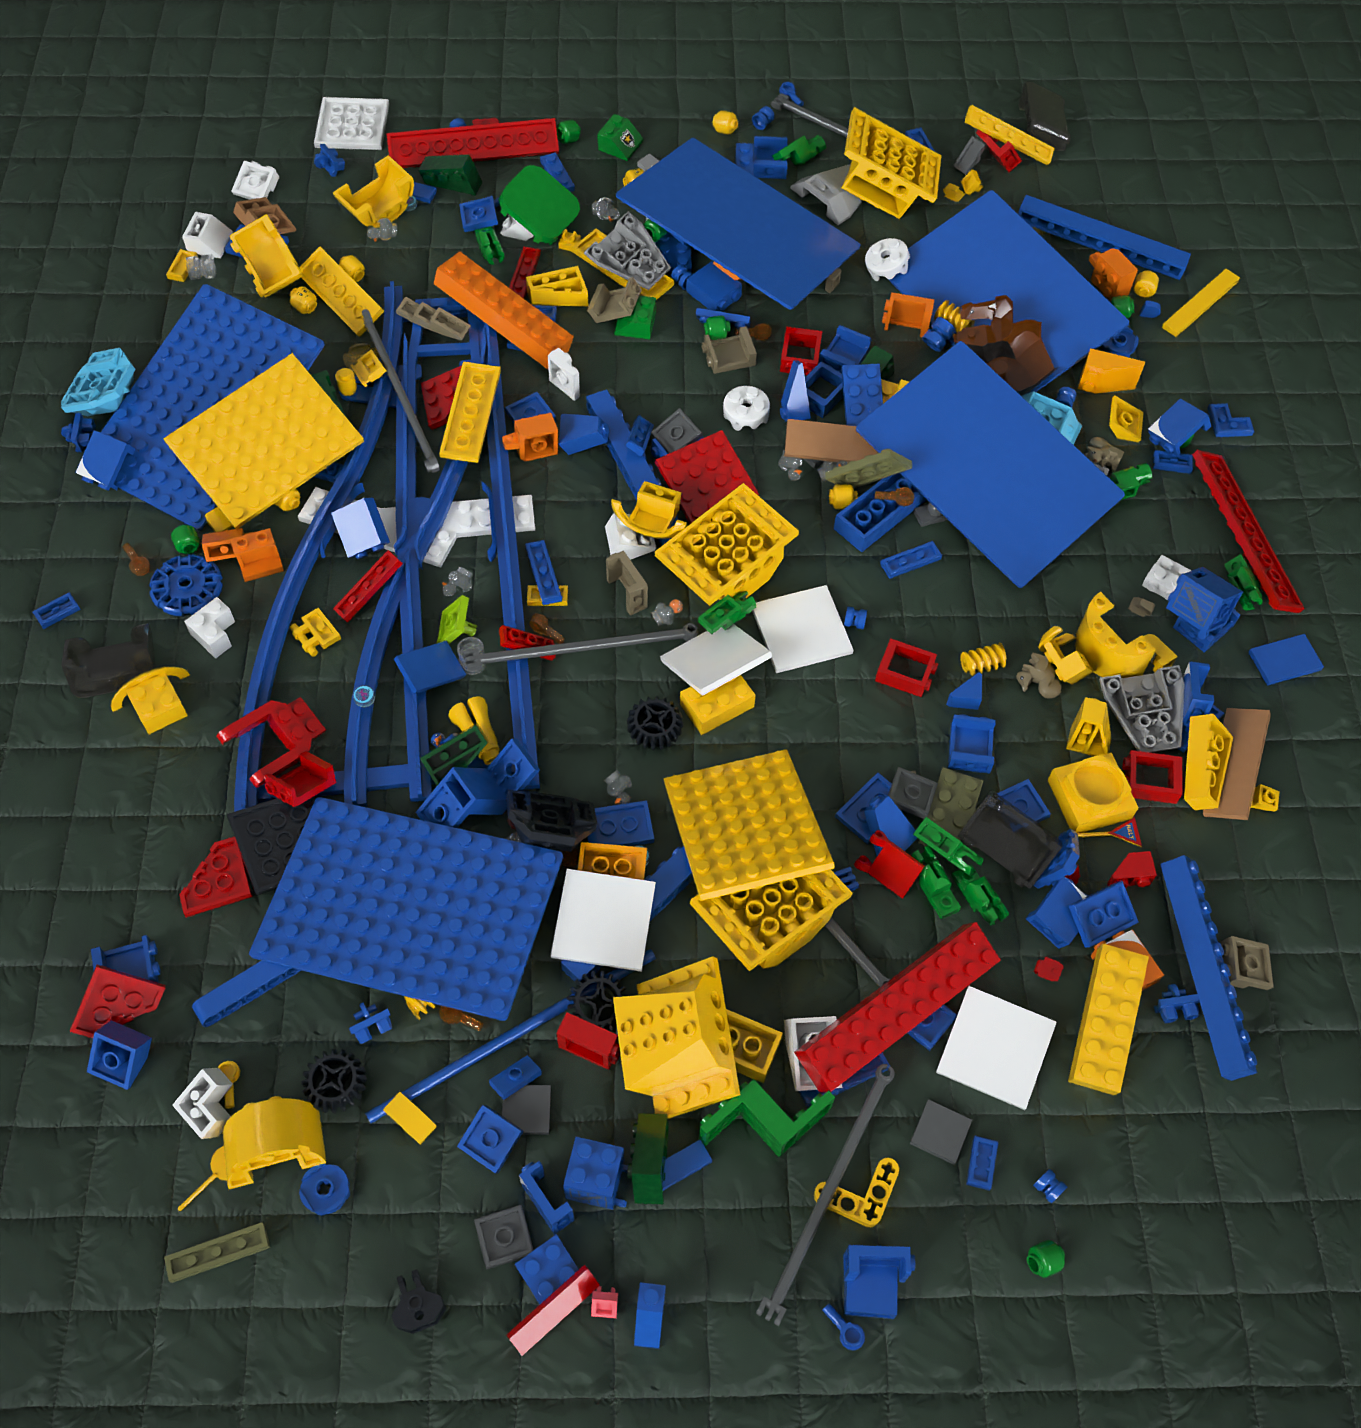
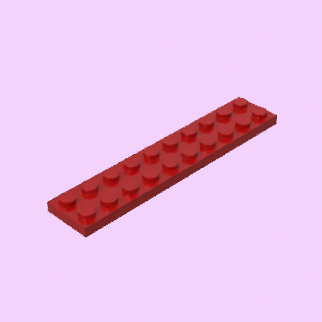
M555 118L386 133L389 156L402 168L420 167L426 156L470 154L474 162L548 155L555 152L559 154Z
M1201 450L1194 452L1192 455L1196 461L1195 465L1200 469L1203 474V480L1210 487L1211 495L1216 499L1219 504V510L1227 519L1228 527L1235 534V540L1244 551V557L1252 566V572L1261 583V589L1269 598L1270 606L1274 610L1294 613L1303 611L1305 608L1222 455Z

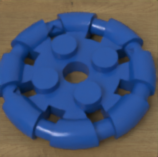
M188 554V556L182 557L179 555L165 561L160 569H156L150 580L149 586L151 590L149 593L153 603L159 609L162 608L164 613L173 616L193 615L213 599L219 597L223 587L221 582L223 578L218 566L214 562H206L204 556ZM190 581L189 585L181 586L183 582ZM189 602L188 606H183V603Z

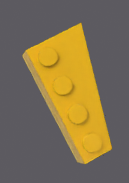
M1214 714L1190 717L1184 800L1194 810L1218 808L1233 742V736Z

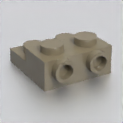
M1234 936L1220 941L1224 950V955H1222L1224 963L1227 964L1231 976H1229L1231 985L1238 988L1251 986L1264 990L1274 988L1269 945Z

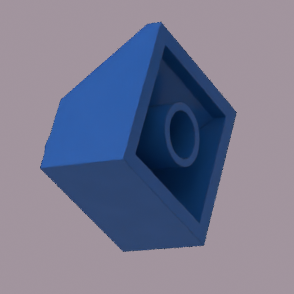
M111 1020L94 1032L87 1073L128 1090L148 1058L152 1037Z

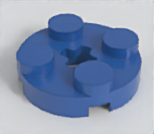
M1126 327L1102 345V351L1129 358L1137 348L1138 336L1135 337L1133 330Z
M326 1163L313 1166L302 1178L301 1188L299 1189L300 1199L308 1210L317 1215L331 1214L340 1209L349 1198V1179L339 1166L326 1165ZM323 1183L326 1186L331 1184L329 1193L326 1195L318 1193L321 1190L320 1185Z

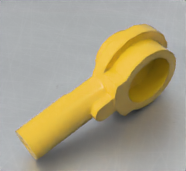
M225 1061L218 1066L232 1083L238 1080L240 1068L235 1062ZM233 1085L224 1095L226 1109L235 1107Z

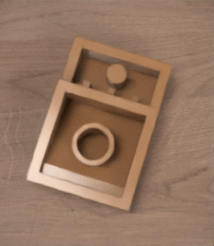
M266 197L236 202L233 213L245 226L267 214L279 234L296 231L295 226L278 204L272 205Z

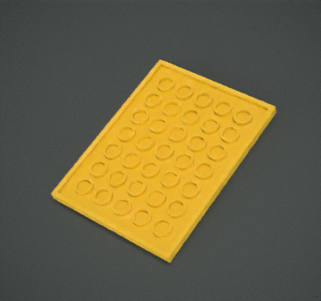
M293 353L163 438L165 443L236 530L364 442V438Z
M787 749L664 778L666 791L700 901L834 869V861Z

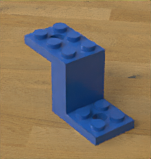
M511 739L487 768L452 767L419 807L416 814L423 821L458 828L469 814L502 815L507 810V790H524L540 769L517 739ZM513 764L515 765L516 769L514 774L511 773V766ZM441 808L444 810L443 818L440 817Z

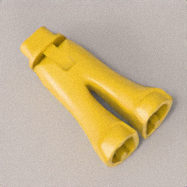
M476 696L468 699L467 705L476 723L479 724L488 739L487 745L481 750L478 757L486 765H489L497 757L500 749L489 721L486 700L483 697ZM463 702L454 705L450 709L449 719L462 732L474 725Z

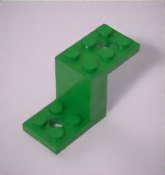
M753 1079L749 1084L744 1082L739 1086V1096L722 1101L718 1106L719 1110L714 1115L709 1113L700 1122L699 1140L706 1146L741 1115L773 1152L780 1157L831 1110L835 1097L829 1090L824 1095L819 1093L810 1102L812 1105L808 1110L801 1109L793 1117L794 1121H792Z

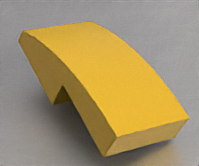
M1262 784L1258 785L1254 790L1251 808L1277 811L1280 791Z
M401 1092L383 1109L390 1118L420 1145L437 1127Z

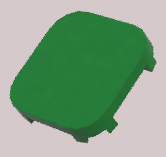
M535 165L524 167L504 188L498 199L502 208L500 212L504 217L507 214L512 216L535 236L532 241L537 244L540 242L550 243V245L555 243L564 230L573 223L580 211V204L577 198L546 170Z

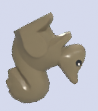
M1093 437L1087 447L1089 452L1084 455L1093 463H1099L1101 467L1109 466L1112 472H1115L1124 451L1113 447L1102 437Z
M1032 653V659L1029 660V663L1032 665L1023 664L1024 668L1017 673V680L1022 686L1023 692L1028 689L1031 682L1039 684L1038 690L1043 697H1057L1061 693V685L1059 680L1054 679V668L1046 656Z

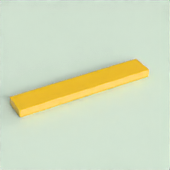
M973 105L969 106L965 118L966 124L1003 143L1009 141L1016 150L1045 165L1050 164L1054 152L1053 147Z
M1225 269L1165 321L1162 328L1177 337L1239 282L1240 277Z

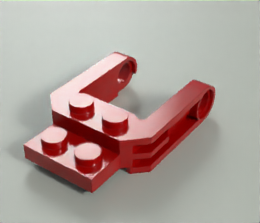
M301 697L288 705L270 700L228 725L216 735L217 739L224 745V743L234 737L237 739L267 720L271 729L285 747L290 750L255 772L249 778L255 788L266 783L265 774L269 773L276 777L300 762L299 754L304 751L309 752L311 741L326 731L325 727Z

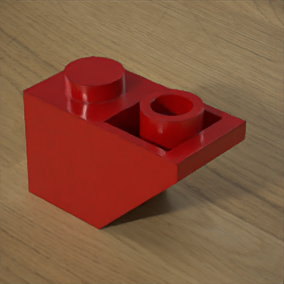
M1151 851L1129 853L1113 873L1107 885L1123 881L1125 888L1132 885H1137L1138 887L1149 886L1157 876Z

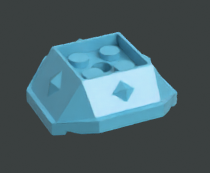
M115 348L92 353L87 364L77 373L61 401V408L66 413L73 412L81 413L84 416H93L118 410L126 394L130 392L129 389L134 382L133 373L136 370L122 349Z
M1034 391L1022 395L1034 409L1074 445L1082 425L1077 421L1071 407Z

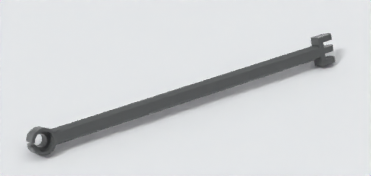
M783 93L771 102V106L779 111L785 108L847 138V128L790 102L789 96Z
M364 309L362 316L365 328L371 336L427 459L424 461L426 470L432 473L440 471L437 459L429 446L379 337L369 310Z
M688 623L683 629L479 654L478 648L467 649L463 653L466 657L467 671L481 670L482 664L675 639L689 641L697 637L698 628L695 624Z
M831 917L825 927L874 980L879 988L890 979L883 975Z
M882 1064L877 1068L875 1072L876 1080L770 1299L763 1298L756 1312L757 1315L761 1316L764 1308H768L769 1311L765 1317L768 1321H770L774 1312L777 1313L778 1316L774 1321V1324L779 1326L787 1310L781 1306L877 1103L886 1085L890 1084L895 1076L894 1069L891 1066L888 1069L889 1076H884L881 1073L882 1070L887 1069V1064Z

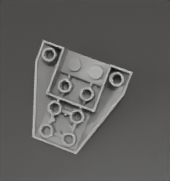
M850 164L802 178L791 185L790 188L801 197L811 192L828 205L826 216L837 225L849 219L863 201L841 188L849 172Z
M629 211L617 221L614 230L599 244L595 241L584 251V254L596 265L626 280L633 277L639 286L647 290L655 285L671 268L643 224Z
M1179 665L1159 668L1155 673L1128 678L1114 675L1099 678L1104 699L1137 751L1153 753L1181 748L1185 684Z

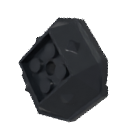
M507 790L508 818L514 824L521 843L571 852L584 838L596 831L597 818L593 802L527 790Z

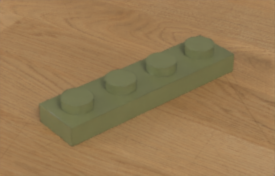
M261 1222L165 1256L164 1260L169 1282L173 1283L269 1249L270 1245L265 1224Z

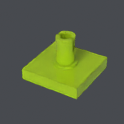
M461 595L442 611L437 643L447 641L450 644L462 633L468 634L471 637L475 635L477 625L466 621L468 597Z

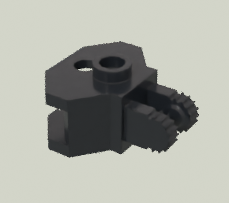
M418 1269L412 1271V1278L416 1289L411 1291L407 1290L405 1278L402 1275L397 1277L401 1295H399L401 1301L391 1315L397 1329L411 1334L437 1325L446 1311L441 1295L426 1290L422 1284ZM424 1314L421 1320H417L420 1315Z

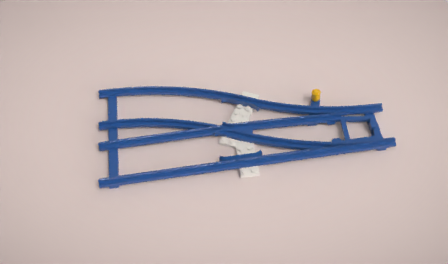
M390 281V287H384L385 312L382 343L415 415L417 411L416 379L422 377L421 365L417 364L418 357L471 354V359L460 361L459 366L463 362H471L500 367L497 331L456 300L447 297L415 299V302L418 304L424 302L436 310L440 307L457 318L468 317V324L471 325L469 329L470 342L421 345L423 327L413 323L409 350L404 333L403 365H399L403 322H409V320L396 314V309L403 301L402 286H395L394 281ZM342 368L335 374L340 397L347 401L368 404L358 431L364 438V442L350 451L331 490L326 491L315 487L298 515L299 521L310 525L293 556L268 617L254 663L243 717L270 701L281 651L303 588L319 553L322 558H325V548L334 532L339 534L331 513L356 502L357 500L354 499L359 494L365 492L363 483H359L376 446L388 407L396 408V507H377L390 540V543L384 545V549L395 552L403 564L386 581L365 639L351 700L344 771L334 772L336 784L320 792L316 797L344 794V803L367 807V791L409 787L411 802L425 801L432 793V784H435L420 759L422 755L430 751L426 691L413 694L405 678L404 694L408 764L367 768L370 728L376 689L396 616L400 608L402 654L424 648L419 568L423 570L422 562L441 568L457 538L492 535V544L487 553L489 561L492 562L498 552L504 625L525 631L516 532L535 531L532 495L512 496L508 450H505L502 444V436L506 435L501 373L487 425L492 491L484 482H482V489L489 499L452 502L468 461L447 459L430 499L425 497L416 498V435L396 391L393 390L394 387L387 372L374 381L373 387H364L356 384L354 372L351 369ZM528 658L507 661L514 739L520 742L538 766ZM367 686L373 691L372 698L364 703L356 701L354 698L355 690L359 687ZM360 688L356 691L355 696L359 701H365L369 698L370 690ZM363 690L362 692L367 693V696H365L366 694H364V696H361L362 693L359 694V692ZM266 721L240 736L236 767L234 812L277 798L267 792L265 784L255 788L249 780L255 772L260 770ZM475 757L467 768H487L489 765H486L479 757ZM513 764V765L511 766V768H512L511 773H512V774H514V773H515V770H516V769H515V765ZM539 772L524 790L540 788Z

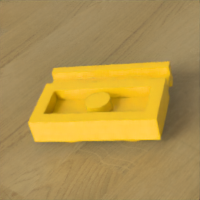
M372 349L357 360V364L350 365L364 387H367L366 383L379 379L386 372V369Z

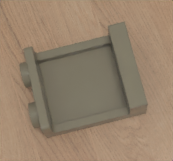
M633 277L629 278L625 288L609 291L604 283L599 284L587 311L596 323L631 316L642 289Z
M747 326L739 328L738 336L710 341L709 335H704L702 350L703 353L707 354L708 367L712 368L714 374L756 366L757 353Z
M623 550L610 555L606 559L607 581L612 583L620 580L626 588V610L631 616L648 608V585Z

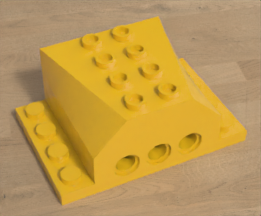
M854 107L850 115L844 155L852 161L841 188L898 219L903 216L918 195L924 200L934 203L937 199L942 155Z
M743 483L657 549L655 557L710 606L718 599L721 600L727 595L733 598L743 591L748 592V595L745 596L748 598L768 582L784 558V546L799 535V530Z
M826 870L700 901L699 895H696L690 900V905L741 963L751 971L757 965H760L763 969L775 967L809 943L831 919L834 909L852 896V892L832 870Z
M712 956L637 984L638 995L613 997L625 1089L652 1096L655 1114H667L669 1119L740 1095L718 958Z

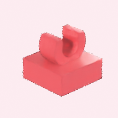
M599 1286L596 1291H593L591 1316L616 1318L618 1293H616L613 1287H611V1292H601L602 1288Z

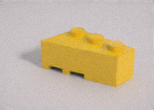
M578 266L526 277L527 293L532 305L588 306V290Z

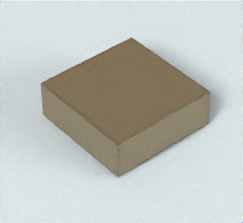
M837 268L826 278L825 291L831 293L840 283L841 269Z

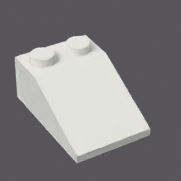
M836 1016L784 1020L786 1048L795 1091L818 1090L794 1052L835 1022Z

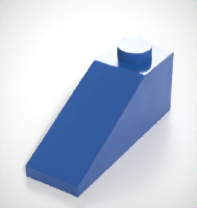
M798 360L792 362L781 400L782 408H780V415L786 422L788 419L806 420L811 418L803 363Z

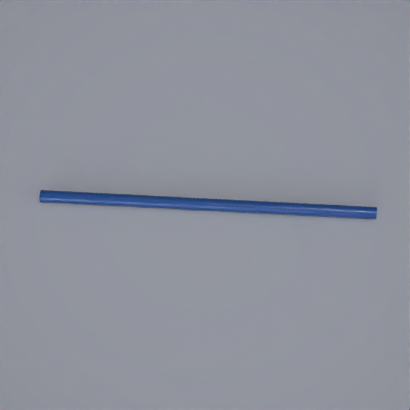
M651 949L647 950L644 954L643 966L656 959ZM616 968L604 975V979H607L611 973L613 974L611 982L614 983L617 979H622L634 972V970ZM597 984L585 987L580 996L594 995ZM567 997L401 1093L411 1101L565 1012L567 1006L573 1004V1001H568ZM394 1097L365 1113L370 1123L387 1115L383 1109Z

